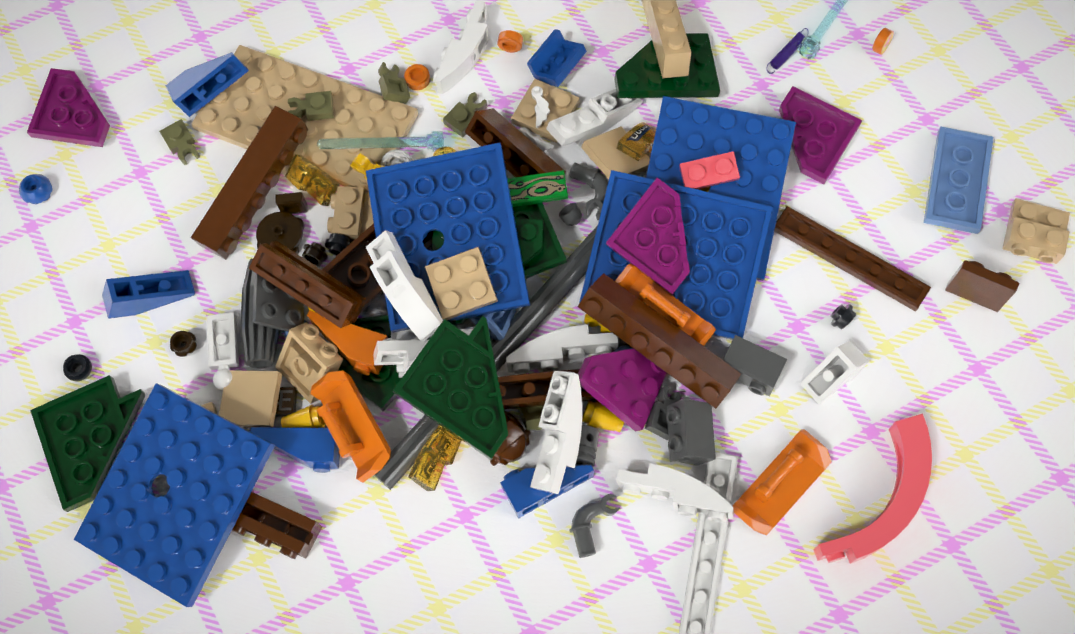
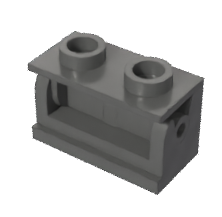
M735 335L723 361L741 373L736 383L739 382L748 386V389L757 395L763 396L765 394L770 397L787 359Z
M682 399L668 405L666 420L668 422L670 462L679 460L681 463L699 466L716 460L712 406L707 402Z

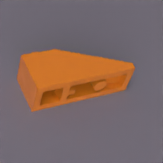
M309 310L307 316L311 323L319 329V332L330 343L337 347L338 352L354 367L355 371L364 375H369L370 372L379 375L383 365H374L373 354L377 341L388 339L387 335L353 324L340 328L320 314Z

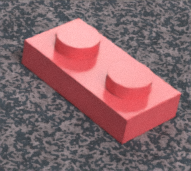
M734 151L679 165L684 187L701 189L736 181L740 178Z

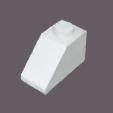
M848 341L836 347L800 384L820 405L849 382L870 361L851 341Z

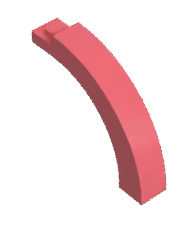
M923 413L895 421L888 429L895 447L897 474L893 493L884 511L868 527L848 536L818 544L813 549L817 561L827 559L828 563L845 558L844 553H846L850 564L865 559L895 539L912 521L926 495L932 467L931 440Z

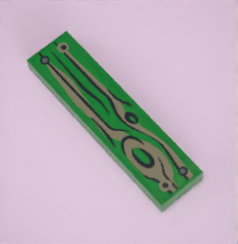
M564 170L508 178L513 207L568 199Z

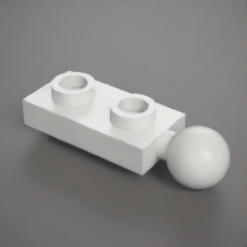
M234 312L207 316L208 366L211 370H218L213 376V383L217 389L222 391L232 380L230 368L239 367L237 316Z

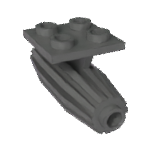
M251 258L248 262L242 288L240 335L245 365L251 368H267L273 365L280 330L289 332L291 328L304 323V304L250 270L249 266L253 260Z

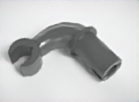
M575 162L570 169L569 176L572 179L588 184L591 189H595V197L586 203L585 209L588 217L591 210L597 208L596 219L598 221L608 180L601 173L600 169L593 170Z
M605 495L601 501L590 502L576 511L569 531L574 535L579 558L596 554L590 528H592L591 520L600 514L605 516L615 515L620 507L609 509L606 505L607 501L615 500L617 498L616 495Z

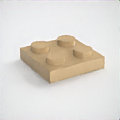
M534 79L512 115L511 123L521 128L530 129L531 132L557 143V140L546 129L548 123L576 111L580 104V98ZM535 86L542 88V97L549 103L548 108L550 110V113L547 115V121L542 122L539 128H536L535 106L537 103L531 95V90Z
M479 247L425 266L443 320H449L498 302Z

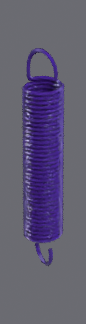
M798 32L767 64V67L770 64L774 69H779L806 41L807 36L805 37L801 32Z

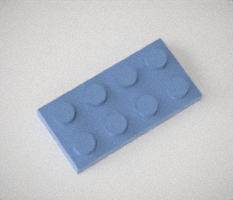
M940 126L937 132L923 223L974 234L980 232L994 137Z

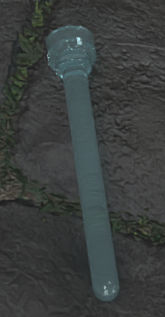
M836 0L814 33L803 38L797 47L798 52L803 57L813 59L821 48L820 40L848 0Z
M432 131L431 134L423 137L319 139L317 146L320 149L427 147V149H432V152H443L444 136L443 131Z

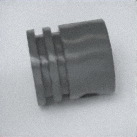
M582 425L575 466H595L594 459H596L595 452H597L599 438L598 429Z

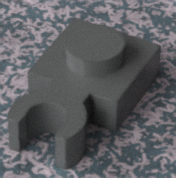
M668 386L660 388L657 395L658 401L654 402L644 428L665 440H669L668 422L666 420L667 406L681 399L679 392L671 394L669 398L667 394Z

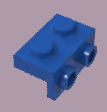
M554 29L527 62V66L535 79L559 87L587 51L584 44L565 40L561 31Z

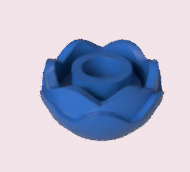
M30 174L19 185V194L23 201L35 205L48 200L53 190L49 178L41 174Z

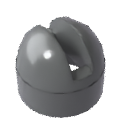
M570 203L559 212L558 216L566 225L573 226L580 223L582 213L576 203Z

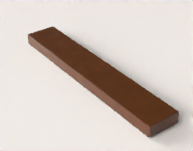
M786 206L776 221L774 230L776 233L915 312L931 288L929 285Z

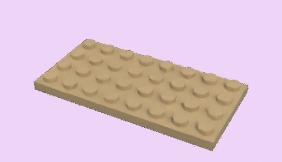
M239 45L234 55L249 71L203 106L191 125L194 130L248 149L275 106L287 112L296 110L298 107L289 106V98L295 97L300 100H306L305 93L331 91L333 95L334 118L308 121L306 115L301 117L308 128L307 136L304 142L299 144L294 151L293 159L289 166L300 169V164L305 163L329 181L342 186L364 187L365 192H369L367 180L364 178L365 175L354 170L350 164L361 153L372 164L375 165L377 163L381 165V160L387 152L395 149L400 150L418 116V110L400 102L384 100L381 95Z

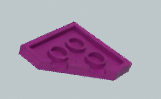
M51 68L29 124L27 134L31 138L103 148L110 124L75 71Z
M792 86L781 103L779 112L782 119L796 122L791 147L800 172L825 185L859 129L862 120Z
M656 178L608 239L606 245L672 295L690 272L680 207V195Z
M628 349L585 358L578 375L580 386L636 432L643 430L666 372L637 350Z

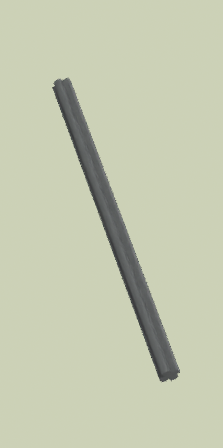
M598 225L567 258V263L562 264L532 296L530 306L522 307L511 319L504 339L500 341L493 339L491 341L496 371L506 363V357L524 343L586 274ZM424 415L391 451L387 463L374 476L391 490L441 435L445 428Z

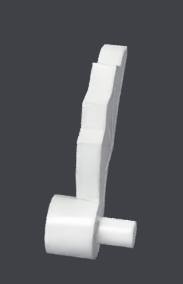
M535 86L531 90V95L537 103L535 106L536 128H539L542 122L547 121V115L550 113V110L548 108L549 103L542 97V88Z
M525 127L518 129L543 152H547L548 149L554 147V144L544 141L539 136H532L530 129Z

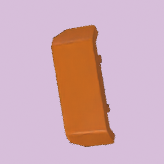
M628 264L615 280V282L704 346L716 331V328L711 323L702 319L643 274L633 264Z
M343 370L328 372L311 386L310 394L319 399L323 404L316 411L319 417L323 418L336 442L340 456L342 458L351 456L357 467L356 479L364 483L384 467L390 458L391 449L352 377Z
M801 429L732 505L734 513L754 531L767 536L831 464L832 461L828 449L805 429Z

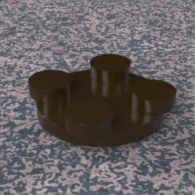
M274 212L265 216L256 230L257 249L260 244L266 243L270 245L271 242L278 241L298 254V246L301 243L305 228L303 220L288 212Z

